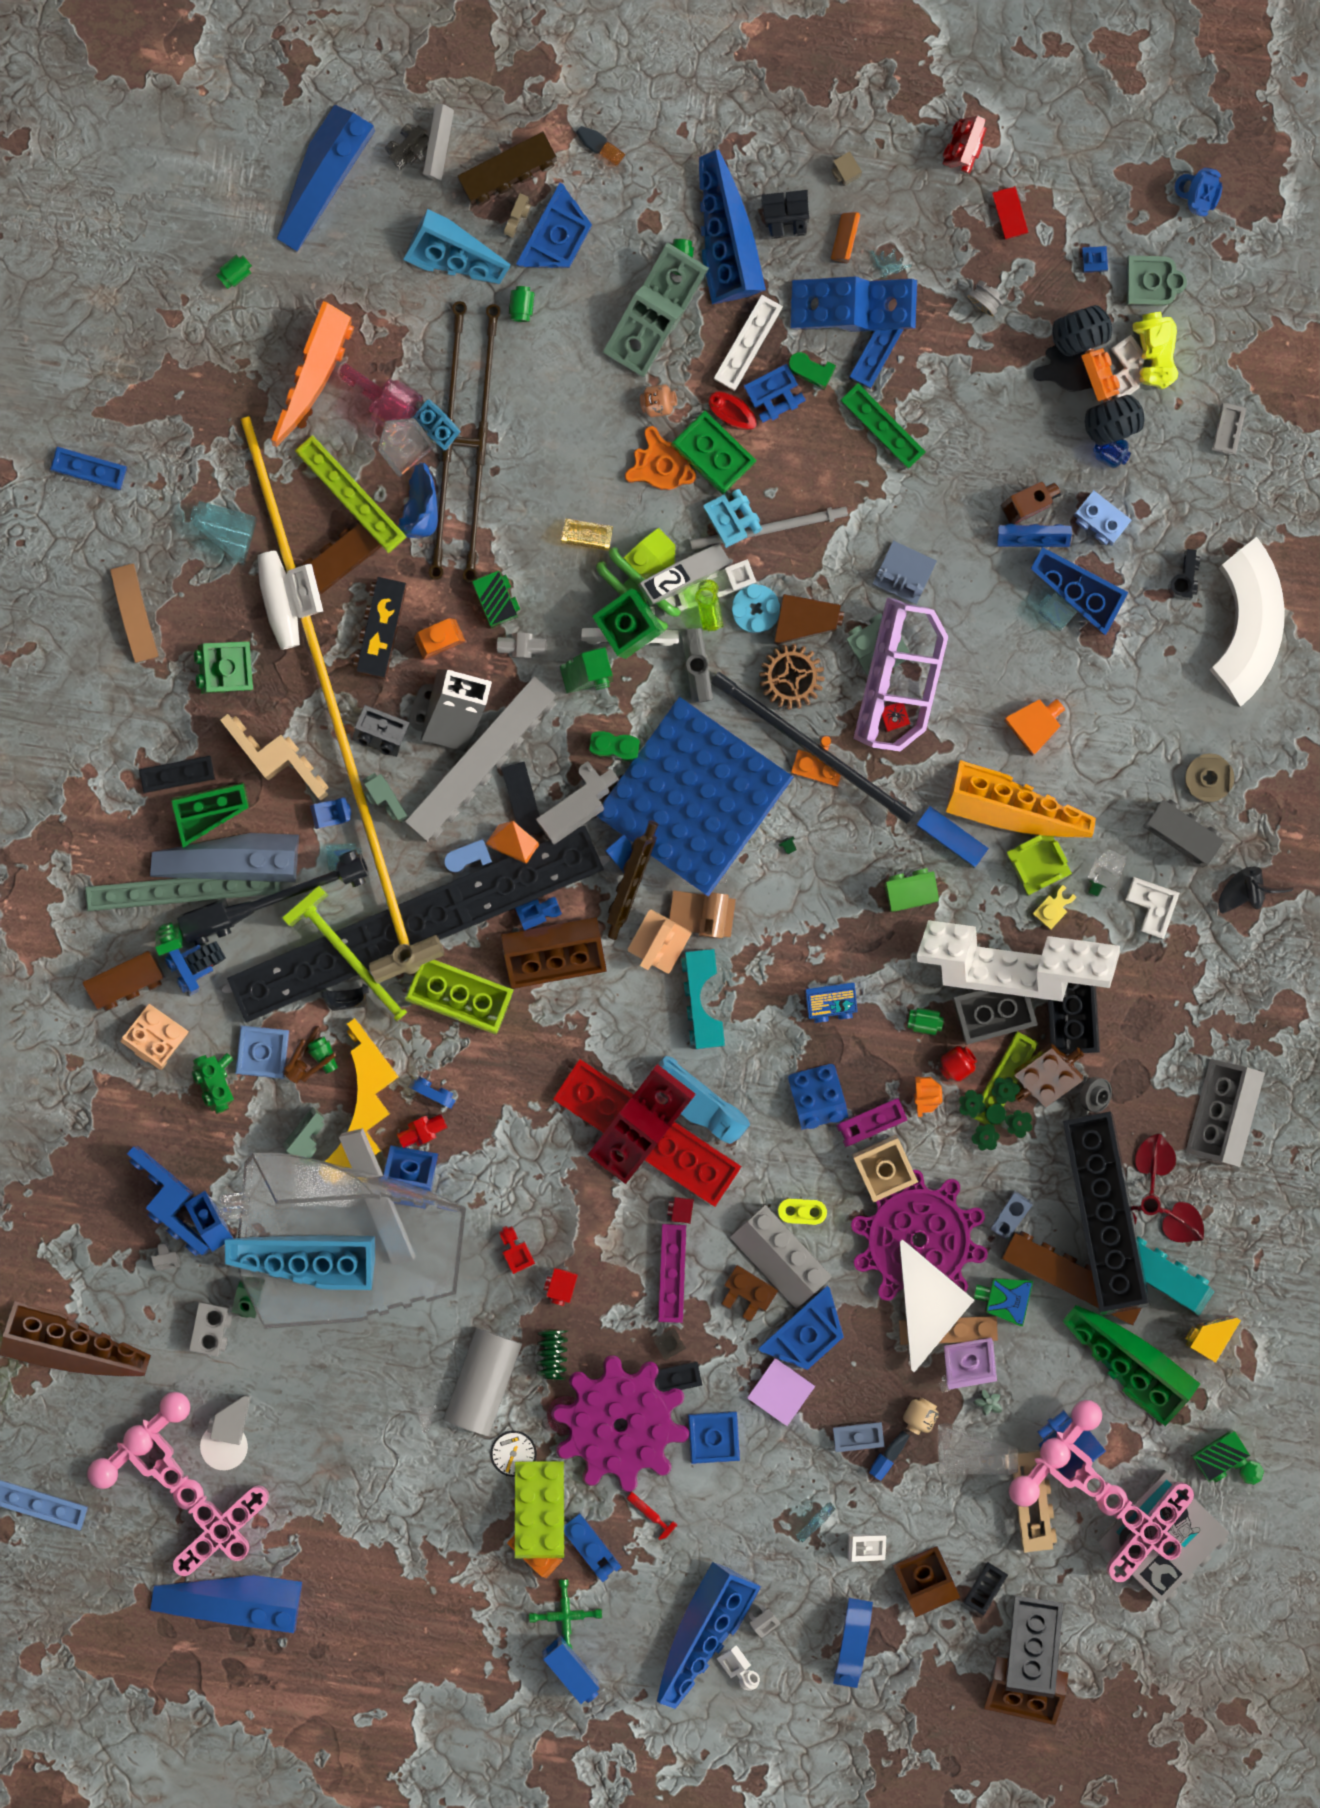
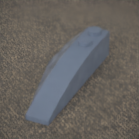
M247 833L191 844L184 848L181 846L152 852L150 876L296 883L299 835Z

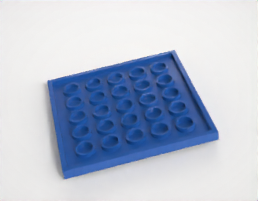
M679 697L641 749L638 758L634 759L603 802L604 810L596 816L620 834L625 835L632 842L645 833L648 821L657 822L659 825L654 835L657 839L651 856L709 897L794 777Z

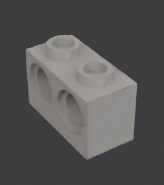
M199 1302L189 1351L213 1356H220L221 1351L225 1352L228 1338L224 1337L226 1327L230 1328L233 1316L232 1313H229L230 1307ZM211 1311L219 1312L221 1320L218 1324L209 1322L208 1314ZM206 1335L215 1337L216 1344L213 1348H207L204 1345L203 1339Z

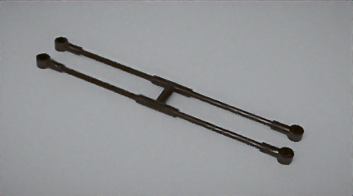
M462 301L455 302L452 307L454 313L453 333L455 334L447 416L453 423L455 421L453 413L460 335L463 332L464 315L467 313V306ZM490 304L486 309L488 316V345L478 437H456L446 450H442L441 461L443 462L436 547L433 549V561L429 569V575L433 580L441 579L444 574L442 569L443 549L441 547L452 446L476 448L475 465H477L470 547L469 551H467L466 569L463 571V579L467 583H473L472 581L477 579V572L475 571L477 552L475 547L482 469L485 465L489 390L494 336H496L497 321L501 314L500 307L496 304ZM456 306H464V311L461 313L456 312ZM496 308L498 313L492 316L489 314V310ZM435 568L441 571L438 577L432 575V570ZM469 571H472L475 574L474 578L471 580H468L465 577L466 573Z

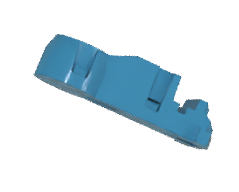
M665 1056L662 1058L659 1066L696 1094L681 1115L692 1123L707 1127L716 1137L726 1143L731 1144L740 1139L750 1126L746 1116L736 1107L722 1100L677 1064L678 1061L673 1057Z

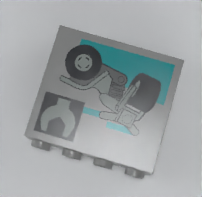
M1163 1470L1132 1504L1148 1515L1167 1490L1177 1481L1167 1471ZM1180 1489L1176 1491L1178 1498L1184 1499L1187 1496L1184 1493L1185 1489L1183 1491ZM1194 1498L1167 1531L1179 1541L1181 1545L1180 1555L1176 1559L1168 1560L1152 1549L1132 1574L1161 1604L1164 1601L1167 1603L1171 1601L1178 1593L1176 1588L1181 1583L1186 1585L1194 1577L1193 1571L1199 1565L1201 1567L1206 1565L1212 1558L1209 1554L1215 1548L1221 1549L1229 1540L1227 1536L1230 1533ZM1171 1499L1168 1500V1502L1172 1503L1176 1508L1179 1507V1505L1175 1503L1177 1499L1175 1501ZM1166 1506L1160 1510L1161 1519H1168L1172 1514L1170 1507ZM1129 1510L1125 1514L1127 1522L1131 1523L1137 1519V1512L1135 1510ZM1116 1519L1096 1540L1114 1556L1133 1532L1120 1519ZM1147 1526L1144 1530L1146 1538H1152L1156 1534L1155 1526ZM1172 1541L1166 1542L1163 1546L1165 1554H1170L1175 1549V1544ZM1132 1545L1128 1550L1129 1556H1138L1141 1551L1140 1546ZM1124 1555L1121 1557L1125 1561L1122 1565L1126 1562L1129 1565L1132 1564Z

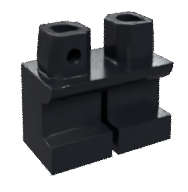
M808 190L786 192L787 215L785 213L783 192L762 194L761 200L765 226L769 228L771 239L784 237L783 225H793L794 236H805L807 234V223H809L810 219Z

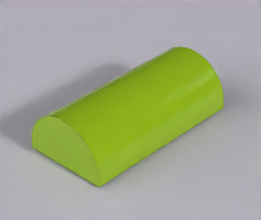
M432 960L421 965L415 973L405 1001L497 1035L514 990L437 960Z

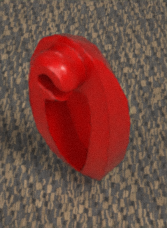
M720 391L710 395L709 406L713 413L724 423L742 430H752L757 426L753 412L741 399Z

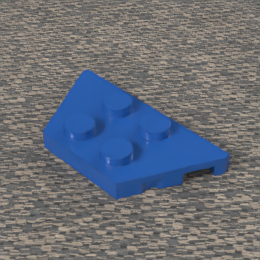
M559 183L516 266L533 268L571 267L592 227V223L584 215L579 205L562 183Z
M828 1285L758 1348L760 1352L808 1370L844 1336Z

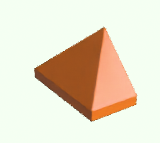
M514 821L499 824L485 843L486 846L524 863L528 862L539 846V843Z

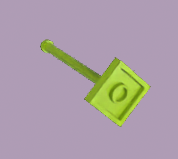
M318 886L282 918L289 926L293 927L303 917L306 919L309 917L395 1016L394 1020L397 1022L407 1011L405 1009L402 1010L379 983H376L370 972L316 912V906L329 896L322 887Z

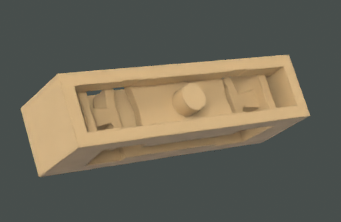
M1040 1450L1011 1453L1014 1479L1021 1476L1020 1466H1023L1024 1476L1029 1475L1033 1467L1037 1465L1035 1458H1041ZM1044 1478L1039 1484L1040 1494L1037 1499L1039 1520L1043 1523V1534L1040 1533V1524L1033 1523L1030 1524L1032 1536L1029 1537L1027 1523H1030L1029 1507L1017 1505L1022 1551L1024 1553L1053 1549V1543H1057L1056 1530L1050 1526V1519L1054 1518L1052 1504H1048L1047 1494H1051L1049 1479L1045 1480Z

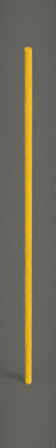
M244 417L240 420L286 572L288 573L289 570L295 568V564L250 417ZM311 617L301 618L399 945L407 944L410 946Z

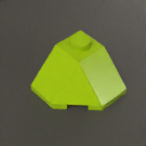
M657 528L623 559L646 580L675 564V544L660 528Z

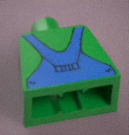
M992 1278L990 1287L976 1284L973 1299L986 1301V1312L1023 1327L1033 1281Z

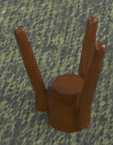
M316 1026L306 1043L305 1039H301L290 1061L282 1071L285 1077L296 1084L300 1080L306 1082L312 1074L336 1057V1053H332L306 1072L307 1065L301 1059L308 1050L307 1045L315 1039L319 1032V1026Z

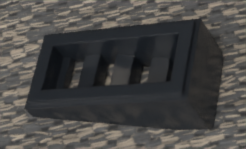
M987 1562L961 1606L982 1618L1008 1577V1574ZM989 1572L999 1579L998 1583L985 1576L986 1573ZM984 1581L994 1588L993 1591L981 1585V1582ZM978 1589L985 1595L989 1596L988 1599L986 1600L985 1598L975 1593L976 1590ZM973 1598L974 1600L981 1603L983 1607H978L974 1603L970 1602V1600Z

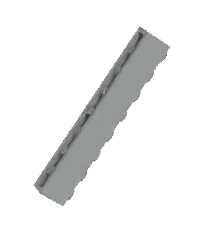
M534 676L405 822L427 842L431 839L435 841L443 833L444 830L441 827L447 820L451 823L459 815L460 812L457 809L463 802L467 805L475 797L476 793L473 791L479 784L484 786L491 779L492 775L490 772L495 766L500 768L507 761L508 757L506 754L511 748L516 750L524 742L525 739L522 736L527 730L532 732L540 724L541 721L538 718L543 712L548 714L556 706L557 703L554 700L557 696Z

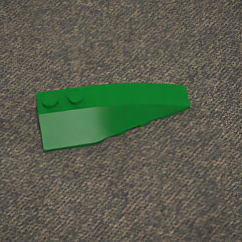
M1075 1305L1063 1319V1323L1083 1345L1087 1344L1092 1350L1091 1355L1097 1362L1101 1360L1108 1368V1375L1113 1380L1117 1379L1124 1387L1122 1391L1165 1427L1191 1399L1200 1386L1197 1380L1142 1338L1094 1312Z

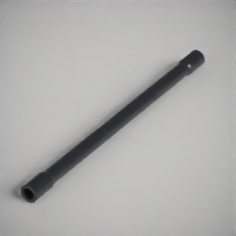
M718 672L714 676L711 684L726 695L733 697L886 807L890 813L904 823L908 824L915 815L913 810L888 795L746 693L724 674Z

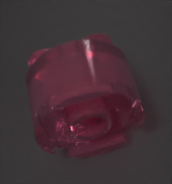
M388 379L383 386L382 395L379 400L376 398L371 403L369 411L372 413L371 420L393 435L399 436L398 431L400 429L405 431L414 420L413 416L419 410L416 404L418 401L422 403L423 396L399 380L393 381Z

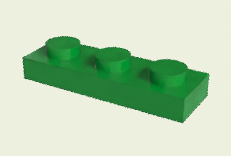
M172 922L163 924L156 931L155 947L159 956L182 947V930L179 923L174 925Z

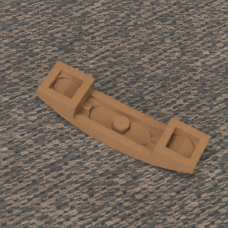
M134 563L110 569L135 663L159 657Z

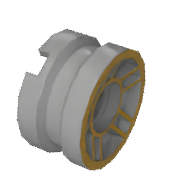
M980 280L976 284L975 291L971 290L968 294V298L980 310L994 317L997 313V308L999 306L1002 307L1006 300L1003 297L1000 299L999 296L1001 294L992 286H986L987 283Z

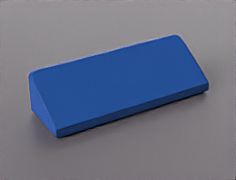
M929 806L916 824L918 828L973 868L978 865L989 849L931 806Z

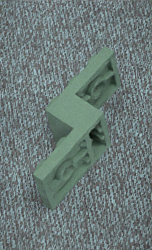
M667 243L644 285L633 296L603 353L645 377L668 335L678 325L709 268ZM672 271H677L681 274V282L672 280L670 275ZM635 338L639 340L641 348H632L630 339Z

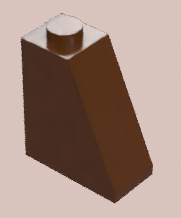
M784 594L774 644L780 645L836 631L837 625L842 626L844 612L840 611L841 605Z

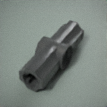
M702 628L681 631L692 703L713 700ZM693 660H701L704 664L703 670L700 672L693 671L690 668Z

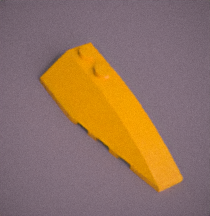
M962 760L959 761L948 798L947 813L1016 832L1056 837L1092 838L1096 821L1095 817L1070 805L1064 807L1058 804L1055 800L1056 798L1048 794L1046 797L1033 792L1034 787L1027 784L1023 787L1013 782V777Z

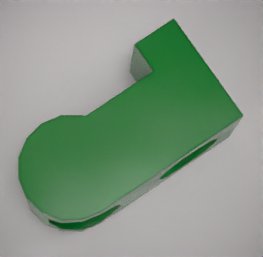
M802 352L793 354L789 361V368L794 375L823 390L826 389L836 369V365L828 361L825 367L811 361L808 355Z

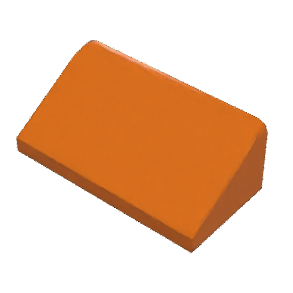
M850 212L841 215L831 260L849 263L860 213Z

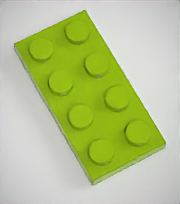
M564 1461L515 1462V1558H564Z

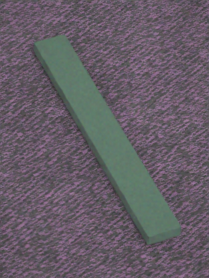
M193 878L85 887L88 912L219 900L223 898L262 896L281 891L280 882Z

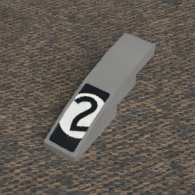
M717 544L642 581L638 586L649 604L653 605L684 592L689 586L706 580L710 575L729 567L732 563L721 545Z

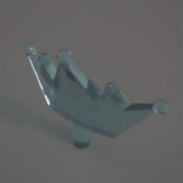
M895 248L886 257L883 255L884 251H881L879 256L874 254V251H871L877 267L885 269L882 276L884 278H887L889 271L898 274L904 269L912 267L911 264L908 266L902 265L903 258L896 262Z

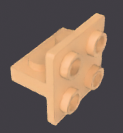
M650 909L628 947V952L643 960L640 964L641 967L649 970L653 965L669 974L692 933Z

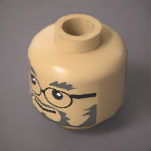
M922 1397L919 1400H912L903 1415V1420L908 1423L906 1428L917 1435L921 1431L929 1433L939 1417V1413L936 1410L937 1406Z

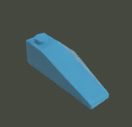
M427 209L421 219L403 259L427 271L433 272L434 269L448 271L449 275L456 276V273L469 275L471 279L497 284L502 282L511 265L450 219Z

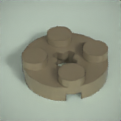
M1212 753L1203 754L1194 759L1187 767L1185 784L1191 796L1202 802H1216L1225 797L1232 789L1234 771L1231 765L1220 755ZM1207 771H1211L1212 776H1216V781H1212L1211 785H1208L1207 781L1203 780V776L1207 775Z

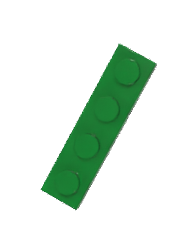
M859 383L841 399V402L908 470L926 453Z

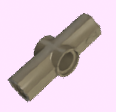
M434 935L411 946L407 944L397 946L392 954L371 962L369 968L374 980L378 984L401 973L414 974L421 965L444 956V950L437 935Z

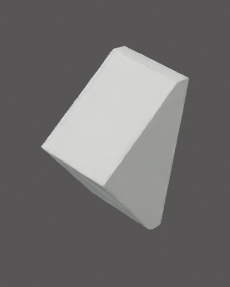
M848 1534V1561L885 1560V1535Z

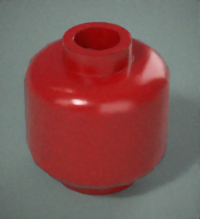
M955 1046L941 1057L942 1067L940 1071L947 1080L952 1078L954 1081L960 1082L975 1071L977 1059L968 1047Z

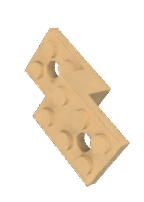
M227 714L221 719L224 726L268 781L292 764L318 799L322 801L329 796L326 792L329 788L319 775L314 777L311 773L314 767L304 755L301 758L297 755L296 752L299 748L289 736L285 739L280 735L261 749L260 745L251 735L247 737L243 733L246 727L236 716L232 718Z

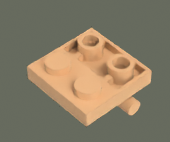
M148 1004L120 1042L134 1051L136 1056L162 1070L167 1064V1060L185 1039L189 1031L151 1004Z

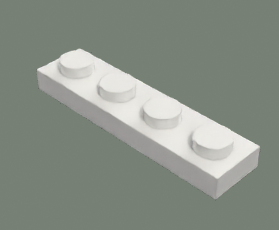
M761 295L715 375L714 380L733 391L737 389L783 306Z

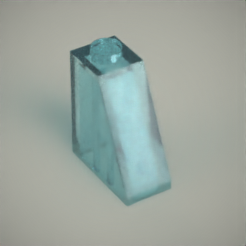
M199 501L198 507H193L190 520H193L194 527L237 563L245 565L257 518L249 514Z

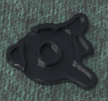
M1054 345L1045 352L1046 357L1051 360V363L1038 367L1033 372V377L1036 381H1052L1069 392L1093 389L1082 359V355L1086 351L1073 356H1065Z

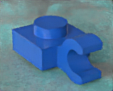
M551 897L543 903H539L537 899L515 908L524 930L546 922L545 916L558 917L562 914L556 897Z

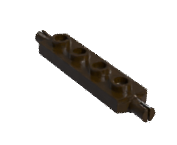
M648 821L645 833L633 841L631 846L633 851L623 868L625 873L616 887V898L608 909L609 917L607 923L611 927L607 937L612 940L617 939L620 928L628 919L657 837L654 835L659 824L655 821Z

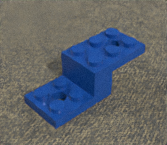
M856 276L792 280L791 329L838 327L850 332L914 329L916 326L917 280L868 281ZM814 298H818L819 305L815 310H812L811 302ZM895 298L897 302L896 308L890 311L888 307L889 302Z
M133 1146L127 1153L131 1157L129 1162L139 1170H147L150 1173L148 1178L158 1186L165 1185L146 1207L150 1211L148 1216L157 1224L163 1222L169 1228L166 1231L177 1240L182 1238L187 1242L185 1247L194 1255L207 1254L210 1248L203 1238L176 1216L194 1192L139 1146Z

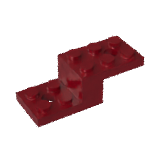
M657 1064L587 1155L624 1184H627L696 1094ZM660 1092L664 1093L668 1097V1099L663 1098L660 1095ZM615 1150L620 1151L623 1157L618 1155Z

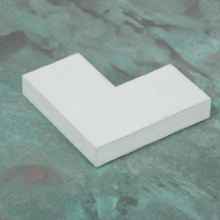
M1133 877L1125 900L1148 908L1140 931L1164 939L1180 893Z

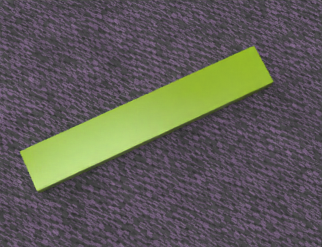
M313 435L295 450L296 454L388 554L407 538Z

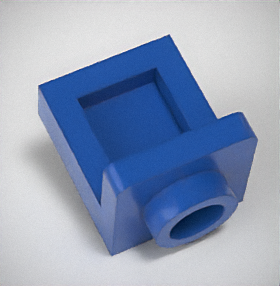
M345 797L310 805L315 829L340 825L350 821L351 808L346 802Z

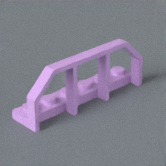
M892 598L886 599L853 739L873 748L901 751L926 731L948 640V635L933 609L906 604ZM907 611L925 613L937 634L932 657L896 651L901 639V629ZM895 658L931 663L922 699L886 694L890 686L889 680L892 667L895 664ZM884 701L921 706L916 725L896 742L875 741L879 731L878 726L881 714L884 711Z

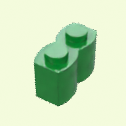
M597 731L591 735L589 751L598 757L607 758L615 756L623 761H634V759L638 758L640 740L631 735L614 736L609 732Z

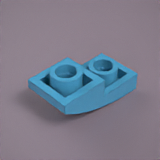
M430 399L426 400L413 416V419L428 432L427 435L444 450L451 445L461 432L450 418Z

